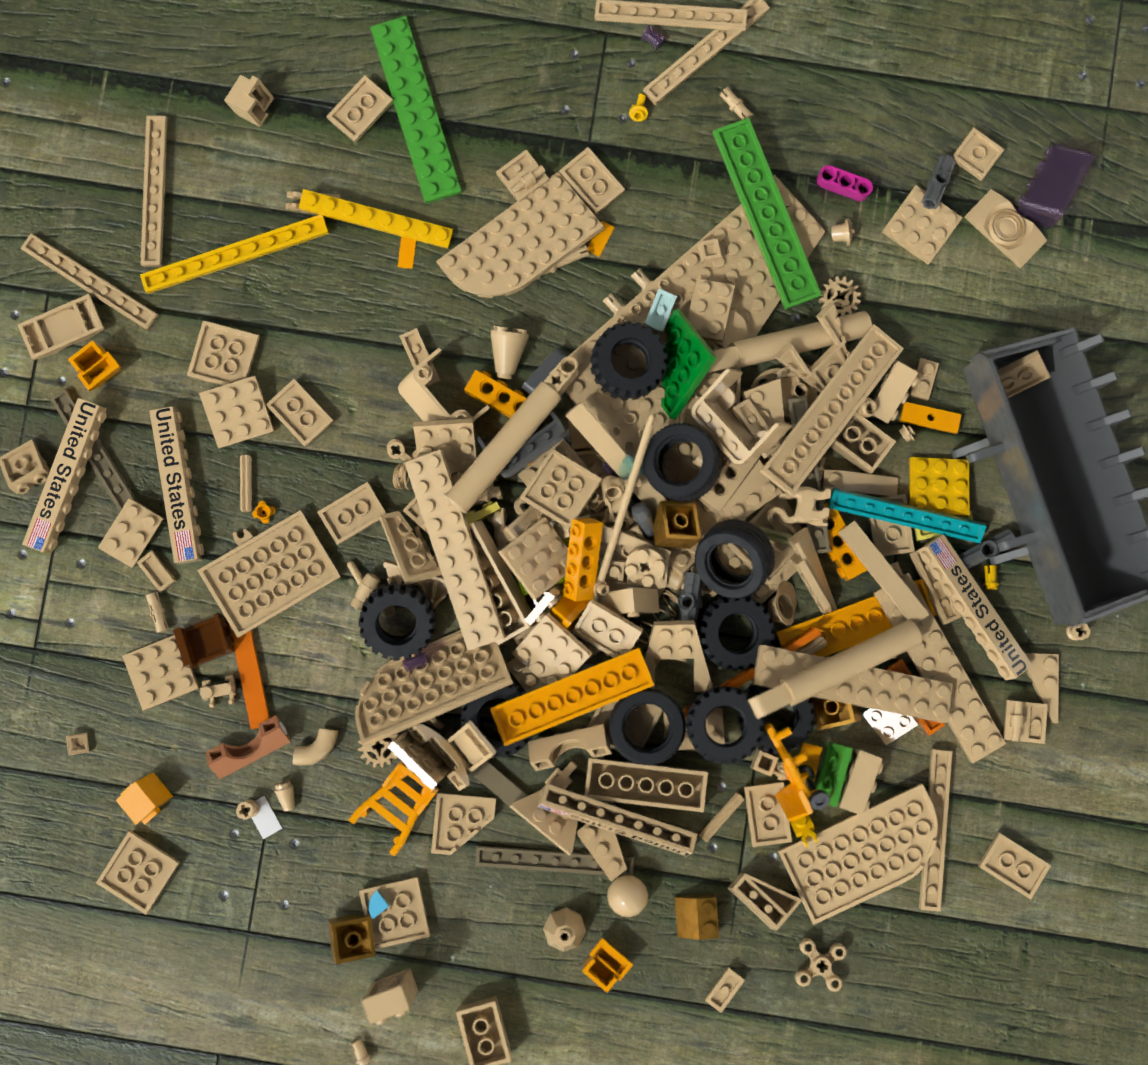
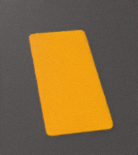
M601 221V224L604 226V230L594 236L587 247L588 252L598 257L601 255L614 230V226Z
M401 237L398 267L413 268L416 240Z

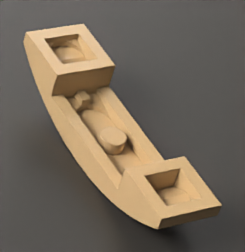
M417 724L407 730L420 746L427 742L449 767L451 772L447 777L459 791L470 784L462 760L454 748L440 734L422 724Z

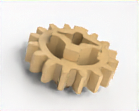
M836 276L834 282L829 279L827 284H823L821 287L823 289L820 291L822 298L818 300V303L824 304L821 310L829 303H832L839 308L834 309L836 316H844L845 314H852V311L855 312L857 310L856 305H859L861 300L857 299L861 295L860 292H856L858 285L853 287V280L846 282V277L840 281L839 277ZM830 290L829 293H830V295H831V298L828 300V299H827V294H828V291ZM837 296H844L843 299L834 300ZM849 296L852 297V301H851V304H850V305H849L850 302L848 301Z
M399 735L389 736L390 741L386 739L380 740V744H384V748L381 751L375 747L378 742L366 747L362 745L358 749V751H363L364 753L361 755V759L366 757V764L373 762L374 768L377 767L378 763H380L381 768L385 767V762L391 765V758L396 760L397 757L391 752L386 758V751L389 748L388 746ZM369 752H373L377 759L373 758Z

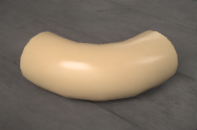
M319 728L317 738L312 744L308 746L296 745L293 754V765H313L325 759L334 748L338 730Z

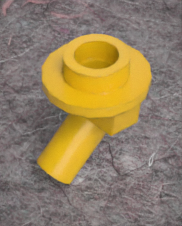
M639 94L636 105L631 106L629 115L632 120L639 122L647 118L648 110L644 107L646 95Z

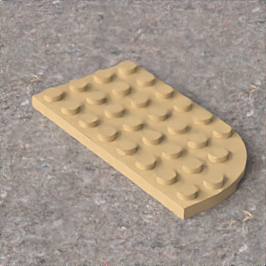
M557 172L537 190L522 201H517L436 262L452 283L465 292L484 298H493V296L501 295L508 296L530 285L553 266L603 231L604 226L561 174Z
M459 630L429 643L426 648H422L421 653L417 656L412 654L410 659L405 660L404 657H400L399 661H393L392 659L376 670L378 673L365 683L360 692L361 697L358 705H356L355 721L361 743L366 747L513 684L498 644L493 642L467 650L462 632Z
M920 783L869 807L867 812L863 813V816L854 814L816 832L818 843L809 838L807 839L808 847L806 848L801 839L778 850L813 925L905 883L916 876L924 868V865L934 852L937 843V816L924 785Z

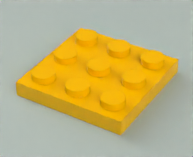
M910 457L909 505L968 518L970 516L968 461L962 459Z

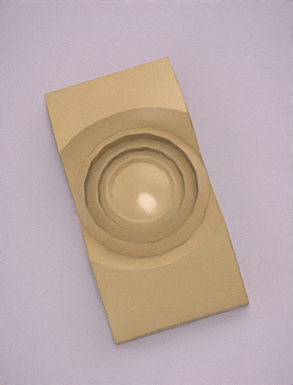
M992 189L964 217L1019 268H1022L1047 241L1033 222L1024 218L1016 211L1009 200Z
M89 294L18 324L32 360L56 354L64 348L86 341L104 330Z
M469 721L447 740L462 760L467 774L497 753L472 721Z

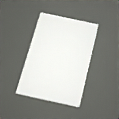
M263 796L256 800L259 804V812L251 818L262 838L265 839L281 830L282 827L267 799Z

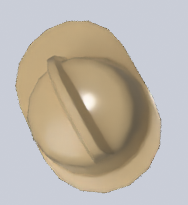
M783 581L779 584L776 596L767 603V610L772 616L770 618L771 622H783L787 626L792 625L794 622L797 603L796 591L788 581Z

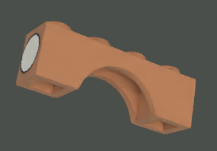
M275 715L259 724L258 734L251 742L241 746H230L222 743L205 752L207 763L216 776L222 779L290 743L287 728Z

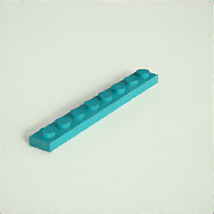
M834 487L828 502V508L944 534L976 543L981 542L987 527L986 523Z

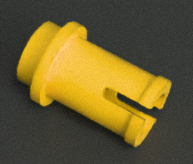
M984 566L985 583H983V586H985V590H997V586H999V583H997V566Z

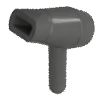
M631 498L629 507L632 510L634 519L642 528L645 537L651 538L654 536L652 512L646 503H636Z

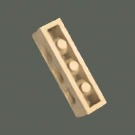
M725 455L721 460L723 463L720 470L721 473L717 483H715L722 487V493H716L714 487H712L707 494H704V496L697 500L714 513L721 512L761 455L746 464H735ZM727 468L733 471V478L727 477Z

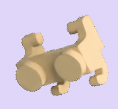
M234 675L225 676V681L229 682L208 686L211 684L210 679L202 681L200 695L204 701L210 699V708L215 707L214 697L229 695V704L235 703L236 684Z

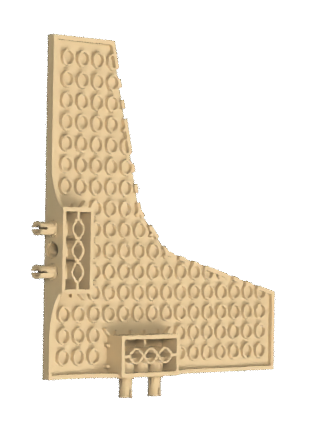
M774 174V180L808 259L825 233V230ZM742 204L654 281H650L640 268L637 272H634L631 278L642 288V292L626 306H622L612 293L609 294L602 302L614 313L613 317L568 356L577 360L579 375L565 391L566 394L576 405L581 401L633 462L649 414L653 413L656 415V421L650 438L657 431H660L661 428L670 424L673 425L674 423L678 424L680 414L676 420L670 419L661 407V399L665 398V387H662V381L645 397L641 396L636 400L630 398L626 401L621 400V397H616L615 399L610 396L611 393L608 391L606 393L601 390L602 386L600 384L597 385L594 381L595 375L591 373L590 369L592 367L590 357L593 347L603 332L608 328H612L614 324H623L625 321H631V324L636 322L642 323V327L646 328L643 325L658 289L677 296L668 320L675 309L681 310L688 318L697 279L735 285L730 310L739 313L746 322L747 332L744 339L756 337L780 301V297ZM718 238L722 258L702 263L697 245L698 242ZM665 327L662 333L651 330L654 335L656 333L660 335L659 341L661 343H667L668 333L665 332ZM629 344L619 345L611 354L612 366L621 376L637 378L644 373L647 366L646 358L637 347ZM567 366L565 370L572 371L575 367ZM730 367V368H729V369H735V370H740V371H741V368H738V369H736V368H734V367ZM726 369L714 371L712 373L722 374ZM690 442L677 443L666 452L662 465L663 472L670 482L685 483L695 478L699 473L700 468L693 463L694 459L701 452L696 444ZM718 446L721 458L723 459L726 454ZM599 453L596 454V457L599 460L602 456ZM761 455L758 460L765 465L766 461ZM604 459L600 461L603 465L606 463ZM642 463L640 470L644 473L643 463ZM729 468L726 469L727 477L733 478V471ZM715 484V492L721 494L722 487L719 484ZM779 495L767 502L772 507L779 506L784 508L789 516L794 515L787 500L779 498ZM665 497L668 501H673V502H685V501H675V500H673V499H669V498ZM696 498V500L686 502L696 503L702 539L713 526L724 521L719 513H714ZM763 506L743 520L748 522ZM799 523L790 524L797 532L802 530ZM727 543L718 545L719 560L730 572L736 574L752 572L726 545ZM793 563L770 586L764 583L757 592L749 597L761 604L778 589L781 582H786L797 571Z

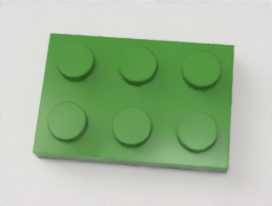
M828 741L816 787L818 790L827 792L830 798L828 805L837 807L842 797L843 783L847 779L848 764L852 760V748Z

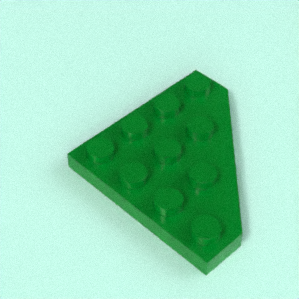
M678 309L674 310L665 325L668 341L665 344L666 349L664 351L668 353V360L666 361L668 367L662 380V387H665V398L661 399V407L668 417L676 420L717 359V356L685 314Z

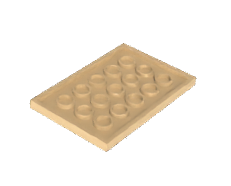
M301 510L197 570L238 638L341 577Z

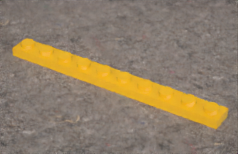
M317 215L140 274L145 292L150 294L327 235L329 232L324 217Z

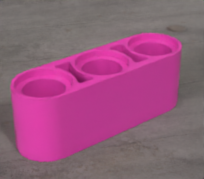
M824 166L817 176V184L820 187L856 201H865L873 190L870 180L833 166ZM823 174H828L831 179H824ZM840 181H846L849 186H843ZM858 188H865L867 193H861Z

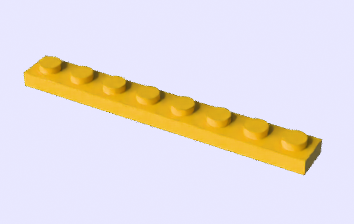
M303 189L298 207L303 211L446 249L449 248L453 232L451 228Z

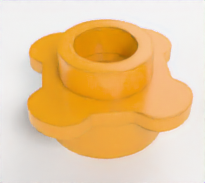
M260 501L252 515L254 518H259L262 523L267 524L270 522L271 515L275 514L276 510L274 507L266 505L265 501Z

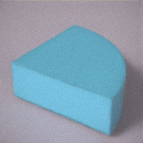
M378 890L372 895L369 902V912L372 919L390 906Z

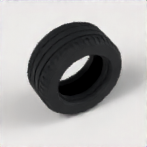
M674 423L657 431L650 438L642 462L645 476L649 484L657 492L669 499L685 502L696 500V498L699 499L704 494H707L717 483L721 473L720 470L722 469V458L717 444L704 430L689 423ZM677 443H694L702 452L703 462L701 470L695 478L688 482L679 484L670 482L663 472L662 463L664 455L670 447Z
M728 519L713 526L698 543L695 551V566L701 580L715 593L727 598H746L757 592L772 573L775 564V553L767 535L756 525L744 520ZM732 543L744 549L751 558L752 572L748 574L730 572L719 560L718 545Z
M647 688L622 698L616 703L610 715L609 732L615 748L623 757L639 765H655L668 760L679 750L685 737L686 725L680 706L671 696L660 690ZM643 704H653L660 707L667 715L669 722L668 734L664 741L658 746L649 749L639 748L632 744L625 732V720L628 714L635 707Z

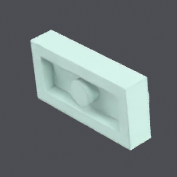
M658 289L643 326H649L652 330L662 333L677 296Z

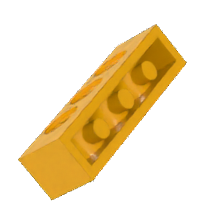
M475 370L464 388L466 394L508 418H511L517 411L516 407L519 404H523L527 399L524 397L525 394L523 392L507 388L508 384L499 379L498 381L491 379V375L484 370H481V372ZM486 385H491L493 391L491 393H484L483 388ZM504 394L510 396V400L507 403H502L499 400Z
M828 502L824 504V508H828ZM829 508L828 520L832 523V528L828 530L831 552H827L830 560L832 562L835 561L838 568L836 570L840 578L848 581L867 571V569L838 534L846 527L838 510ZM834 537L841 539L840 547L833 544ZM843 554H848L851 557L849 564L843 562Z
M592 518L572 519L563 596L575 602L594 599L593 589L596 583L603 522Z

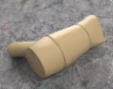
M349 561L347 567L359 585L350 605L357 610H361L365 599L369 597L373 590H377L380 579L371 573H367L363 578L355 563Z

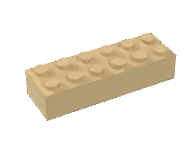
M481 520L471 523L468 527L506 638L496 641L500 645L537 625L538 622L535 621L530 626L525 621L532 611Z
M589 757L584 796L594 800L704 812L708 772L706 770L664 765H639L630 761Z

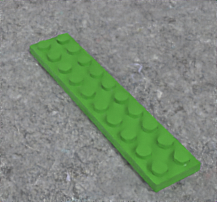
M404 16L371 26V32L425 204L461 194V188L407 17Z
M746 118L714 130L713 136L784 309L787 310L820 297L822 294L750 119Z

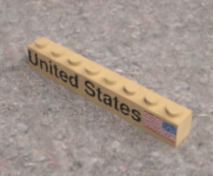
M80 398L77 399L22 545L43 553H52L57 547V538L65 526V517L71 510L73 496L78 492V483L85 473L86 462L92 455L94 441L99 437V428L106 418L107 408Z
M173 406L150 410L174 563L185 564L201 561L202 555H204V548L199 542L201 530L200 526L196 524L195 517H198L196 506H193L192 498L195 497L193 487H190L189 479L192 476L190 468H187L186 463L188 452L184 449L183 445L185 434L180 427L182 422L181 412Z
M944 534L933 538L918 549L922 561L929 566L933 577L939 581L943 592L954 603V608L960 612L965 620V624L972 630L977 642L987 652L988 658L993 661L999 674L1005 680H1011L1032 666L1031 662Z
M549 784L542 788L537 804L538 808L683 856L693 854L697 838L696 833Z

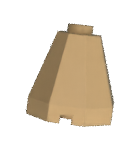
M567 907L551 912L543 927L548 945L562 952L579 947L586 933L581 914Z

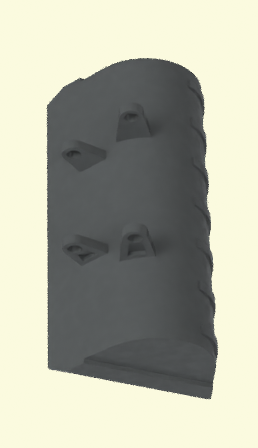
M1076 327L990 349L973 356V362L967 365L963 372L987 438L951 452L953 459L966 456L968 464L994 456L1022 536L998 543L997 545L1000 551L1022 544L1026 546L989 558L990 563L995 565L1029 554L1053 623H1068L1069 627L1080 626L1148 599V524L1139 502L1148 498V486L1134 488L1126 466L1127 463L1145 455L1146 452L1144 447L1120 450L1112 426L1132 417L1131 411L1126 409L1107 414L1098 389L1117 380V373L1114 371L1093 376L1085 352L1103 343V335L1099 334L1080 340ZM1038 351L1050 378L1007 399L997 370Z

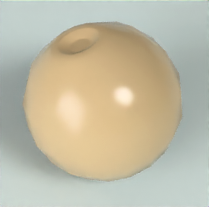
M624 875L616 878L608 889L607 899L609 906L622 917H633L640 914L648 903L646 886L640 879L634 876Z

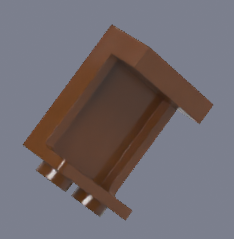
M216 613L213 614V618L185 629L181 627L173 629L184 667L192 669L235 652L233 648L235 642L232 635H229L227 629L229 623L225 616L223 617V615Z

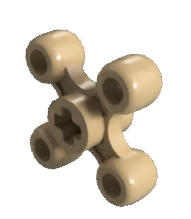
M802 939L799 943V948L803 954L809 956L810 965L806 969H800L796 972L795 980L797 984L806 987L811 983L813 977L820 975L825 978L828 989L833 992L839 991L842 988V980L832 972L831 966L834 961L842 960L846 957L847 950L845 946L841 943H834L827 953L821 954L817 952L816 945L812 939ZM810 944V948L805 949V945ZM837 949H841L839 954H836ZM820 961H823L825 965H821V968H819L817 963L820 964ZM801 976H806L805 980H800ZM837 980L835 985H831L832 981Z

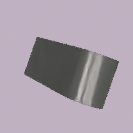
M557 347L524 382L521 388L530 395L539 383L544 382L549 373L568 355L560 347Z

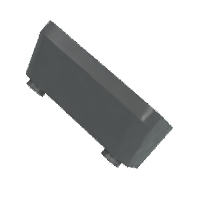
M553 411L550 412V415L554 421L525 442L500 472L502 477L508 478L513 476L565 438L566 429ZM478 436L476 439L484 450L487 445Z

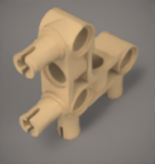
M612 475L606 476L602 480L601 486L605 505L608 506L607 510L602 513L588 514L578 518H592L603 522L604 525L614 527L629 478L621 479ZM639 475L634 488L642 487ZM627 510L621 531L629 528L633 522H636L632 510Z

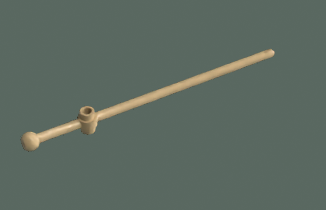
M653 413L648 416L598 578H596L593 589V600L596 602L599 601L600 595L606 596L610 590L605 579L656 421V415Z

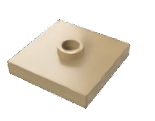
M973 127L952 157L956 164L982 181L1005 149Z

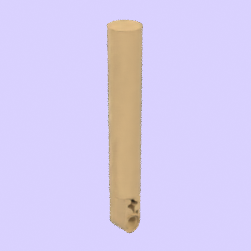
M866 311L839 317L841 323L840 330L842 335L845 336L846 342L862 338L872 326L871 318ZM820 322L810 323L731 342L727 347L714 349L712 351L717 356V359L707 373L730 367L738 369L776 359L774 356L788 343L794 346L798 354L832 346L834 343Z
M563 358L545 381L539 383L445 495L455 507L466 514L560 402L563 393L579 375L578 363L575 358ZM567 366L575 367L572 371L565 370Z
M907 620L781 680L779 686L748 700L757 719L788 704L794 706L922 643L921 632L913 621Z

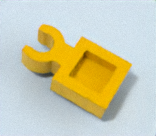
M809 815L789 822L797 838L802 836V842L806 848L808 847L807 839L809 838L818 843L817 835L813 832L815 827Z

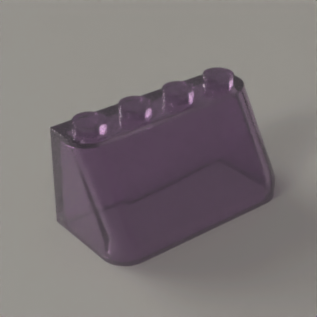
M1057 143L1053 146L1049 145L1044 152L1046 158L1043 162L1040 161L1035 169V172H1037L1034 178L1031 177L1026 185V188H1028L1025 194L1022 193L1017 201L1019 206L1016 211L1050 229L1061 219L1096 157L1094 153Z

